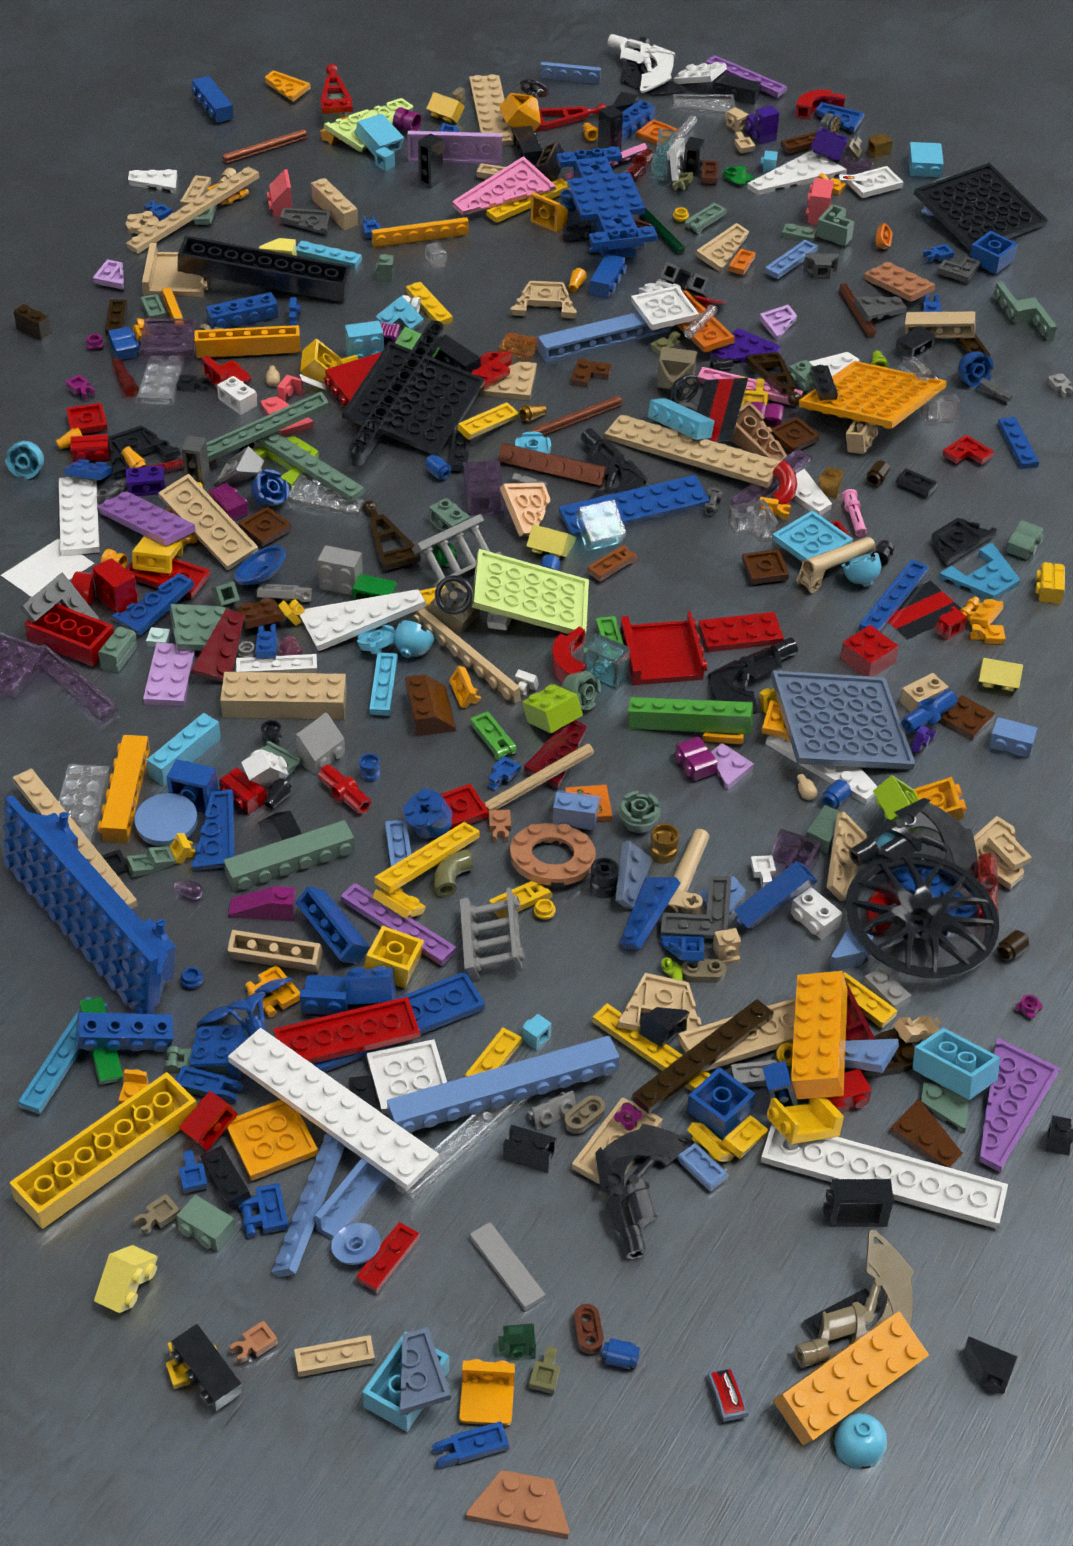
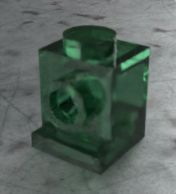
M534 1323L503 1326V1336H498L499 1352H504L505 1357L521 1358L525 1355H530V1359H536Z

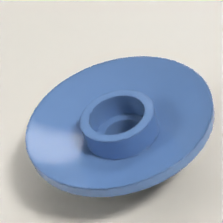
M353 1223L343 1227L335 1234L331 1249L334 1257L341 1263L358 1265L367 1262L376 1255L381 1245L379 1232L373 1226L366 1223Z

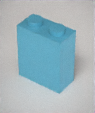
M382 113L357 122L355 134L374 156L375 151L382 147H386L393 152L401 150L404 137Z
M910 142L908 152L910 176L941 178L943 170L941 143Z

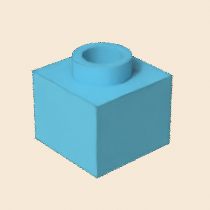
M386 147L376 150L375 165L385 171L395 167V153Z
M765 151L764 157L761 156L760 166H763L762 173H768L776 169L778 152Z
M539 1014L535 1015L532 1019H528L522 1027V1041L537 1051L551 1038L552 1023Z

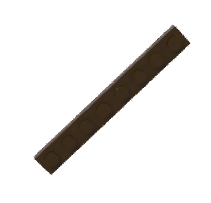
M756 999L632 1094L631 1100L647 1114L651 1113L771 1020L774 1012L760 1000Z

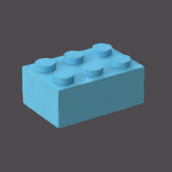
M942 1028L915 1046L913 1070L970 1100L997 1081L1000 1057Z
M402 1335L365 1387L362 1395L364 1408L408 1432L424 1408L400 1415ZM435 1348L444 1376L446 1377L449 1372V1355Z

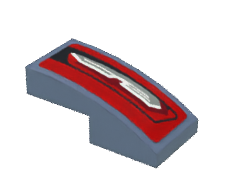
M733 1367L709 1371L708 1381L715 1394L716 1406L723 1422L748 1417L746 1402Z

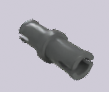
M986 378L980 380L983 384L979 383L978 388L988 392L993 398L997 397L1006 404L1011 402L1009 398H1013V394L1002 389L1001 385H995L986 380Z

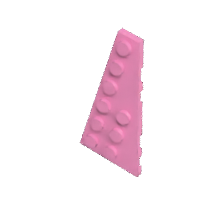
M523 156L453 200L452 206L463 216L531 197L533 192L539 195L554 191L556 186Z

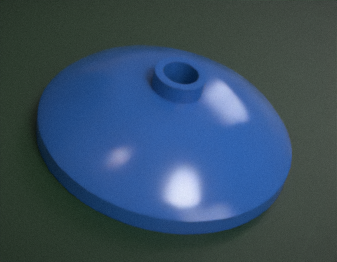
M273 545L255 552L239 565L235 571L234 579L238 584L245 586L270 581L285 561L286 552L284 548L279 545Z

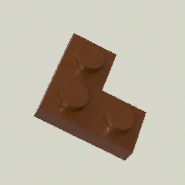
M578 359L570 385L587 388L591 378L608 380L612 364Z

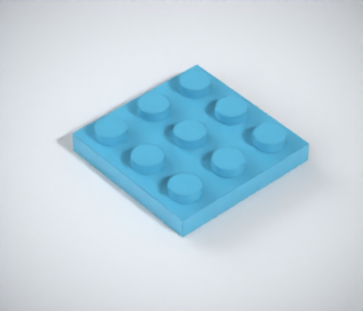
M813 510L775 532L772 536L773 541L802 562L813 556L853 542V538Z

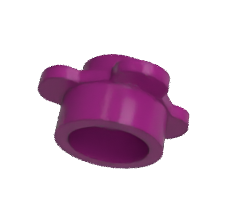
M99 334L89 335L86 339L88 343L87 348L94 350L103 348V338Z
M1025 995L1022 997L1021 1002L1016 1004L1015 1008L1017 1011H1022L1028 1018H1034L1037 1011L1042 1010L1043 1005L1037 997Z
M626 1102L623 1103L620 1111L615 1113L614 1120L625 1125L627 1130H632L635 1127L634 1124L642 1119L643 1114L634 1105Z

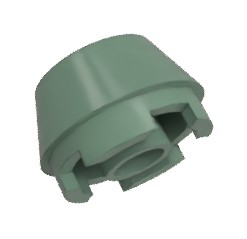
M589 671L568 675L562 685V688L578 694L581 710L592 709L596 705L594 700L597 692L601 693L599 678H595Z
M633 791L623 797L618 812L624 826L629 831L645 833L652 829L660 817L661 809L657 798L651 793L648 796L638 794V791Z

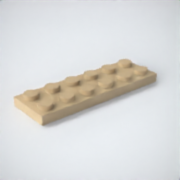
M190 474L185 475L158 492L159 498L175 515L195 524L196 531L193 534L227 570H230L258 551V546Z
M796 997L767 1006L774 1012L773 1018L705 1071L778 1049L784 1043L793 1044ZM732 1017L678 1033L677 1040L684 1051L688 1052Z

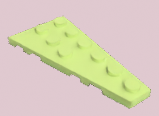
M400 98L388 102L385 106H376L373 110L369 111L367 109L349 115L346 119H337L331 124L329 122L325 123L323 129L359 152H363L367 147L355 134L358 121L382 113L393 125L395 111L399 107L412 111L413 105Z

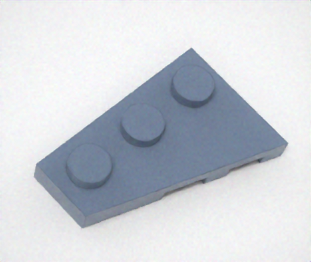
M631 841L622 842L615 899L616 902L627 910L634 908L653 858Z

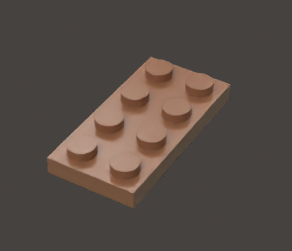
M885 262L864 273L865 280L910 302L935 290L934 283L914 273H910L891 262Z

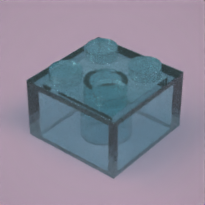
M615 500L581 507L575 516L587 551L621 543L626 535Z
M595 633L583 646V663L587 665L586 671L591 672L595 678H599L601 684L617 690L628 677L630 647Z

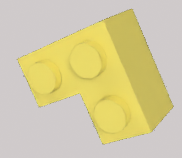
M134 1245L110 1253L94 1301L118 1313L132 1308L138 1298L136 1292L139 1284L149 1281L154 1277L157 1271L156 1262L158 1256Z

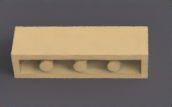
M324 178L311 183L312 200L324 211H331V218L343 230L358 226V209L328 180Z
M975 311L906 312L905 334L921 326L934 334L935 338H974L976 326Z
M232 930L227 950L230 958L234 960L272 966L278 965V967L319 973L323 954L320 943Z

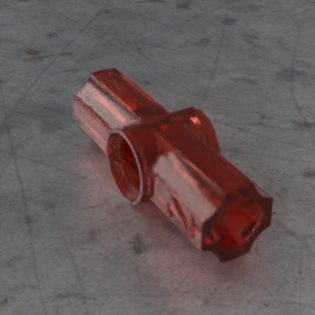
M646 148L640 155L634 156L632 164L625 171L626 173L630 172L634 182L646 174L647 167L655 159L652 149Z
M985 853L978 856V881L983 886H993L985 889L994 901L999 917L997 856ZM979 906V916L980 918H984L982 910Z

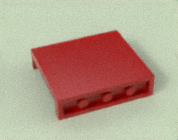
M382 352L325 369L324 383L327 388L331 389L333 396L339 399L342 407L346 408Z
M688 611L687 620L631 625L629 616L621 617L620 632L626 651L632 685L703 680L704 672L707 671V661L703 660V646H699L700 634L696 632V619H692L691 611Z

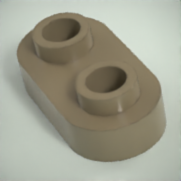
M704 959V961L697 963L685 961L682 964L683 978L688 982H720L726 976V965L718 959Z
M595 1095L583 1099L566 1113L565 1128L574 1134L587 1130L604 1116V1100Z

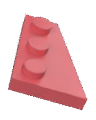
M277 396L260 401L261 408L266 415L290 406ZM305 418L279 430L278 433L281 436H286L314 427V421L310 418Z

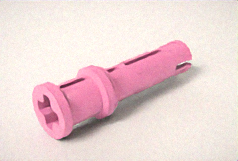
M847 489L841 494V499L845 502V511L850 514L856 536L864 537L867 534V529L860 512L861 503L857 500L858 494L854 489Z

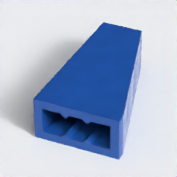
M796 861L734 910L737 913L736 919L742 927L746 926L752 929L818 881L805 864Z

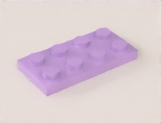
M156 643L143 697L144 705L184 707L196 650H177L176 644Z

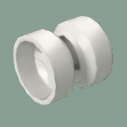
M403 295L404 299L419 313L420 297L410 298Z

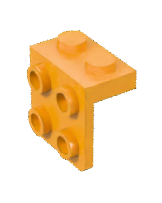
M480 1359L463 1360L459 1415L461 1423L489 1425L502 1422L503 1426L511 1424L515 1363L507 1361L483 1362Z

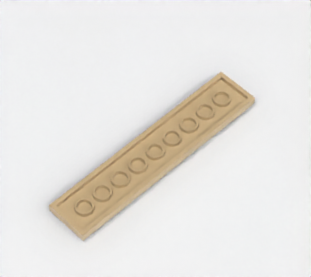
M622 414L604 433L605 440L766 488L776 478L773 475V470L781 462L708 439L696 440L674 429Z

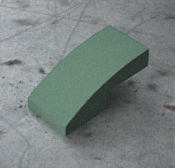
M169 846L148 848L147 854L126 856L131 877L155 873L174 865L176 862Z

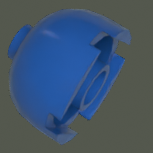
M970 352L964 355L958 364L959 378L965 384L971 387L976 386V388H978L979 383L983 384L980 382L982 378L990 380L991 369H994L990 356L981 352Z
M266 469L259 473L252 481L251 493L259 505L274 508L288 498V483L283 481L282 475L279 472Z

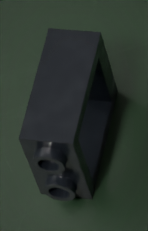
M832 1179L830 1189H826V1202L823 1204L824 1217H828L829 1227H887L894 1201L891 1179Z

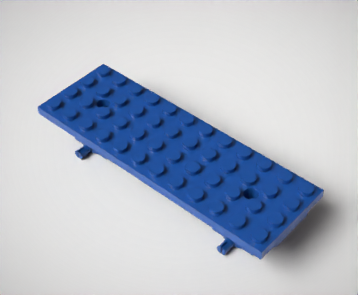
M13 795L5 798V808L3 809L5 824L3 825L5 832L3 863L6 868H10L19 882L21 881L26 887L27 892L37 899L39 906L49 913L51 920L56 921L62 932L69 936L74 946L82 951L86 960L96 967L98 974L108 981L110 988L120 995L123 1003L128 1004L134 1014H154L155 1006L159 1005L165 982L173 979L176 946L166 934V921L158 919L155 924L152 919L142 921L78 850V838L69 827V814L67 812H61L59 817L56 813L50 815L30 813L26 811Z

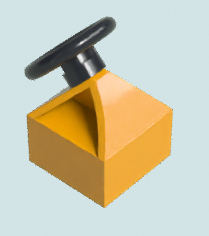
M525 79L520 82L519 87L526 95L510 93L499 108L506 123L513 128L532 126L533 131H535L541 124L537 99L548 96L549 89L539 81ZM525 84H529L530 87H529V88H525L524 85H525Z

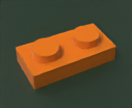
M740 248L729 264L728 271L744 275L754 261L756 253Z

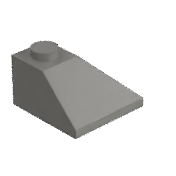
M248 446L225 463L213 485L218 487L225 483L232 484L248 480L252 476L256 477L262 471L261 466L264 460Z

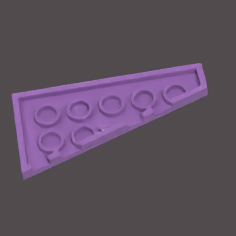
M996 1038L994 1054L1000 1057L998 1079L989 1086L979 1162L1001 1172L1057 1078L1060 1068Z

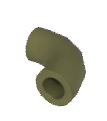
M468 849L451 854L439 863L434 873V888L439 897H448L454 894L457 890L455 884L456 877L461 873L473 870L472 858Z

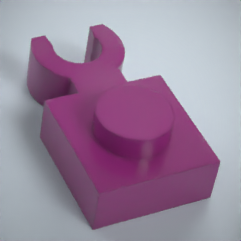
M80 374L65 381L66 387L75 395L81 393L83 399H88V393L93 396L95 395L94 387L90 386V382Z

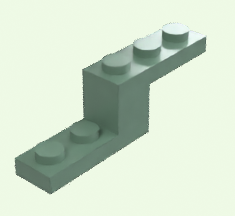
M1003 281L996 282V287L993 291L994 299L998 301L1014 325L1033 322L1047 341H1053L1057 325L1035 297L1016 300Z

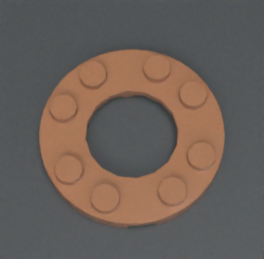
M542 823L531 824L515 835L510 845V857L515 870L533 882L544 885H551V882H563L564 885L578 882L590 874L591 864L596 858V850L586 834L571 827L569 824ZM542 841L546 843L559 841V844H567L573 851L574 856L564 864H546L534 857L532 848L536 844L540 845Z

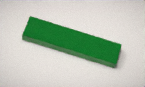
M102 997L79 1001L81 1012L106 1013ZM91 1050L100 1085L123 1081V1073L117 1050Z

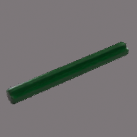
M645 207V214L639 215L647 223L654 226L655 231L679 255L684 254L686 247Z

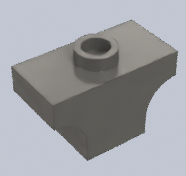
M805 253L804 271L812 273L813 279H830L831 273L837 271L839 256L838 254Z

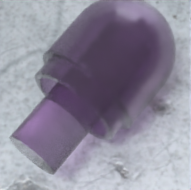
M189 880L184 883L176 881L174 884V889L181 891V895L186 898L198 900L203 896L204 889L199 883Z

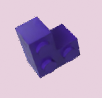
M773 106L756 109L755 114L747 115L746 130L760 144L776 141L779 112Z

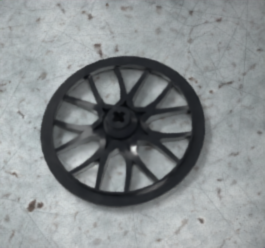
M919 853L898 855L894 857L895 862L881 857L866 865L852 880L845 903L849 927L860 945L870 955L896 971L921 978L955 977L967 973L982 964L994 949L999 934V917L994 901L988 891L974 876L952 862L936 856ZM907 867L915 885V894L907 892L890 870ZM916 868L932 870L925 883ZM883 873L890 886L869 881ZM937 873L946 875L957 882L943 896L932 897L930 886ZM962 885L973 897L954 896ZM868 888L887 896L897 906L893 907L861 901L858 898L862 889ZM979 905L984 919L952 916L946 911L961 906ZM858 907L880 914V916L862 926L858 915ZM887 923H895L903 928L878 946L865 932L875 926ZM965 927H985L983 943ZM948 931L957 934L972 943L978 950L966 959L942 932ZM906 939L905 962L893 958L883 951ZM913 939H925L928 941L932 952V968L910 964ZM939 946L960 963L937 968Z

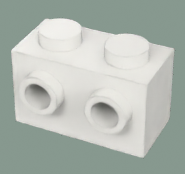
M235 376L217 384L218 399L240 415L257 407L256 391Z
M262 749L252 752L249 758L241 762L249 780L266 787L273 785L274 781H277L279 778L289 775L286 770L287 763L281 756Z
M812 887L793 899L791 915L821 940L840 927L843 913Z

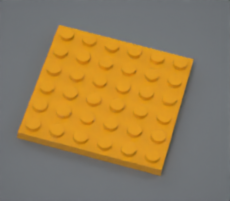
M853 361L832 376L838 392L837 400L820 401L815 388L799 400V407L806 408L809 411H820L823 414H833L839 418L846 417L853 421H863L870 425H880L890 429L946 388V380Z

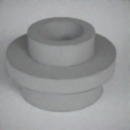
M245 641L239 645L237 655L240 658L256 656V647L252 642Z

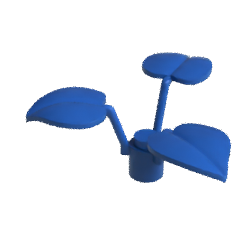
M292 977L266 982L258 987L254 994L210 1011L197 1022V1028L202 1023L212 1022L226 1015H233L242 1025L243 1029H246L249 1037L260 1028L266 1031L263 1023L265 1018L262 998L267 992L279 988L286 982L293 983ZM257 1003L259 1006V1017L258 1014H252ZM233 1009L247 1011L248 1017L244 1019L245 1022Z

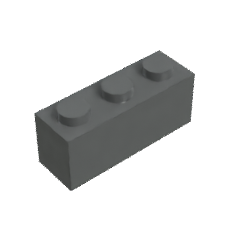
M188 435L181 449L184 476L190 474L196 482L202 483L203 489L206 491L211 482L207 441L203 437Z

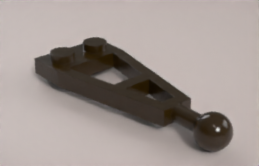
M778 352L746 355L745 362L756 374L780 394H787L788 403L791 406L799 405V400L802 397L798 392H794L795 386L785 360ZM779 367L781 373L770 374L764 368L774 369Z
M366 501L363 505V511L371 516L370 526L378 559L384 570L420 562V553L415 555L412 550L415 545L384 514L379 515L377 513L378 506L374 501ZM382 524L387 530L378 532L377 525ZM395 537L404 546L383 552L381 541Z
M895 1028L881 1032L874 1036L876 1040L898 1039L899 1047L892 1057L895 1063H889L883 1073L861 1070L865 1078L912 1070L915 1047L911 1042L906 1043L901 1039ZM855 1069L844 1070V1073L849 1072V1071H852V1070H855Z

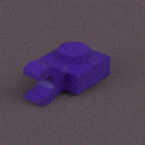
M922 725L916 732L911 750L919 753L923 747H927L929 741L934 740L936 730L929 731L930 728Z

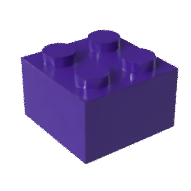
M820 127L811 145V149L816 154L821 155L823 153L828 155L827 158L830 160H840L849 138Z

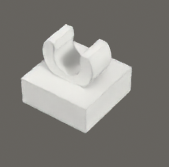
M518 669L515 678L518 686H520L521 695L526 696L529 689L536 691L539 686L537 676Z

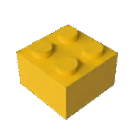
M382 926L366 955L364 969H373L377 966L393 968L395 985L406 988L421 959L424 940Z

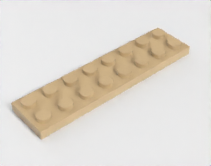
M475 75L469 77L480 133H502V146L514 145L511 126L506 123L499 108L505 100L499 75Z

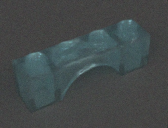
M659 129L656 153L653 154L651 165V179L657 181L667 180L670 161L667 160V151L674 144L675 130Z

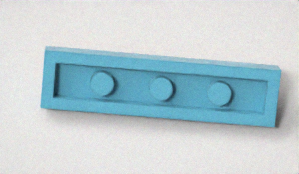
M301 241L296 247L297 256L348 265L353 269H356L362 261L361 254L313 244L307 241Z
M377 653L369 708L370 715L390 716L398 656L395 653Z

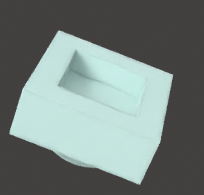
M151 627L146 640L147 647H156V643H168L171 636L170 629Z

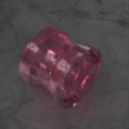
M288 636L279 642V649L283 656L302 655V648L298 645L295 637Z

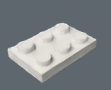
M726 63L690 64L673 79L677 84L712 82L727 69Z
M887 166L855 174L867 176V181L846 180V183L861 198H867L903 187V181Z

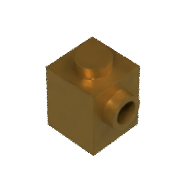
M885 133L870 136L867 151L874 158L890 155L893 141Z
M827 466L824 473H820L818 483H820V489L826 496L837 499L843 486L845 471Z

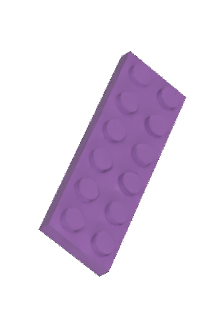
M128 491L120 493L119 496L113 499L105 500L104 503L97 506L100 514L164 546L196 531L195 524Z

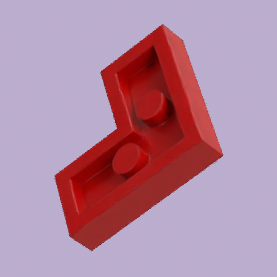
M965 435L945 448L942 456L955 464L968 456L982 465L993 457L994 451Z

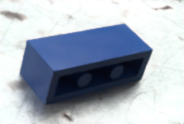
M605 254L590 280L589 295L609 299L610 295L615 292L616 285L620 283L622 274L624 275L627 265H625L624 257Z

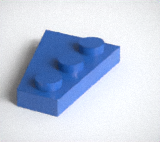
M823 102L816 109V115L821 118L826 113L839 116L841 118L840 127L853 133L864 118L863 112Z

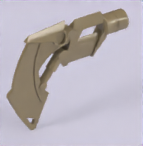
M872 1229L868 1232L865 1273L873 1277L874 1280L872 1281L870 1294L866 1299L865 1305L853 1302V1306L829 1313L824 1311L818 1337L795 1345V1357L801 1367L804 1368L826 1361L842 1350L830 1352L828 1341L852 1334V1343L898 1311H900L910 1326L913 1310L911 1277L914 1271L899 1252L876 1230ZM874 1237H875L881 1244L873 1243V1242H874ZM881 1289L886 1297L884 1310L876 1323L866 1330L865 1324L874 1320V1311Z

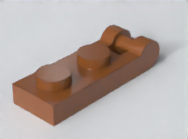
M622 545L587 566V573L601 582L628 564H634L638 560V555L635 552H630L628 547Z

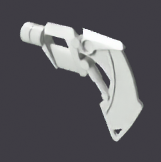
M615 34L609 36L607 45L610 48L620 50V58L636 61L639 64L645 63L648 72L642 74L641 93L652 90L671 80L674 65L673 57H675L674 52ZM627 46H631V47H634V48H638V49H640L641 51H636V50L627 48ZM650 57L657 63V66L653 69Z

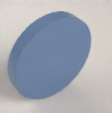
M163 793L150 797L139 806L135 814V826L138 835L145 842L155 846H170L177 833H184L186 838L190 837L198 823L197 811L192 801L176 793Z

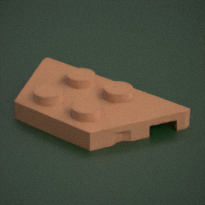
M501 1470L466 1514V1520L565 1539L569 1538L568 1524L553 1479Z

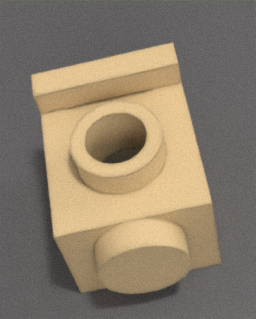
M734 107L725 113L724 119L727 126L734 129L735 132L746 129L745 123L749 114Z
M737 929L716 931L713 942V951L716 959L724 964L740 962L741 940Z

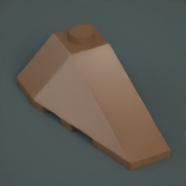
M750 401L741 406L731 442L748 452L773 458L781 462L787 461L788 456L779 441L775 440L772 436V430L763 421L764 416Z

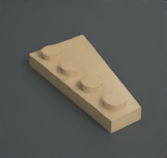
M736 223L696 250L695 256L721 272L748 237L749 231Z
M844 811L837 813L827 889L840 902L846 900L848 888L860 867L851 860L849 849L866 839L864 831Z

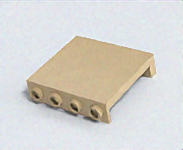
M150 243L142 279L143 295L158 294V296H162L161 288L170 287L173 295L177 297H204L205 290H208V280H210V277L178 272V252H157V243Z

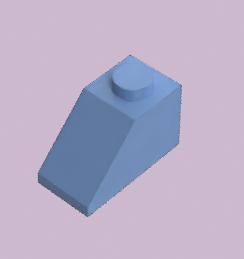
M848 927L831 956L829 971L833 972L862 966L866 958L870 959L872 956L860 945L850 927ZM867 934L869 938L873 941L874 936Z

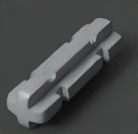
M514 473L512 476L513 484L544 483L545 487L547 486V483L539 480L538 482L537 479L524 475L522 477L518 473Z

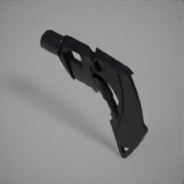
M640 37L638 39L640 42L651 44L647 37ZM650 57L653 69L656 61ZM627 59L626 62L629 65H623L621 81L623 84L627 83L640 90L642 74L648 72L645 63L639 64L636 61ZM669 80L647 91V93H650L652 96L670 95L685 92L686 88Z
M588 428L582 433L581 441L590 448L585 461L607 467L605 473L607 480L604 490H596L590 499L641 488L643 483H647V477L633 461H626L624 455L614 445L605 441L592 428ZM602 448L613 457L611 461L600 452ZM618 470L621 475V484L619 487L612 488Z
M791 637L771 645L769 648L743 656L738 661L734 660L708 673V678H711L712 691L716 697L715 701L753 702V714H757L758 708L754 691H747L750 680L757 679L761 675L777 668H782L781 661L798 653V646L795 640ZM769 656H773L772 658H769V659H767V660H764V661H762V662H760V663L755 664V662H757V661H759V660H761V659H764V658L769 657ZM742 674L741 685L737 687L733 684L734 680Z
M926 798L895 811L894 813L899 817L898 820L886 819L867 831L865 840L849 849L851 860L860 866L875 856L879 858L885 857L895 862L894 857L898 855L921 851L922 844L933 846L942 852L945 851V860L963 868L976 879L979 878L977 851L972 830L964 828L950 814L929 803L931 800ZM925 828L935 831L939 834L942 842L921 833L919 830L911 833L908 829ZM885 832L897 836L881 847L874 841V839ZM972 865H973L974 873L970 871V868L972 867Z
M642 1124L640 1129L619 1137L603 1150L600 1147L595 1152L601 1191L606 1188L609 1190V1198L606 1200L613 1229L620 1233L627 1259H638L647 1254L648 1251L643 1239L642 1229L658 1218V1215H655L648 1191L650 1188L649 1183L642 1178L656 1161L665 1166L677 1159L680 1153L694 1144V1141L648 1124ZM635 1158L646 1159L628 1177L624 1185L625 1171L630 1162ZM625 1200L628 1201L634 1225L626 1226L620 1206Z

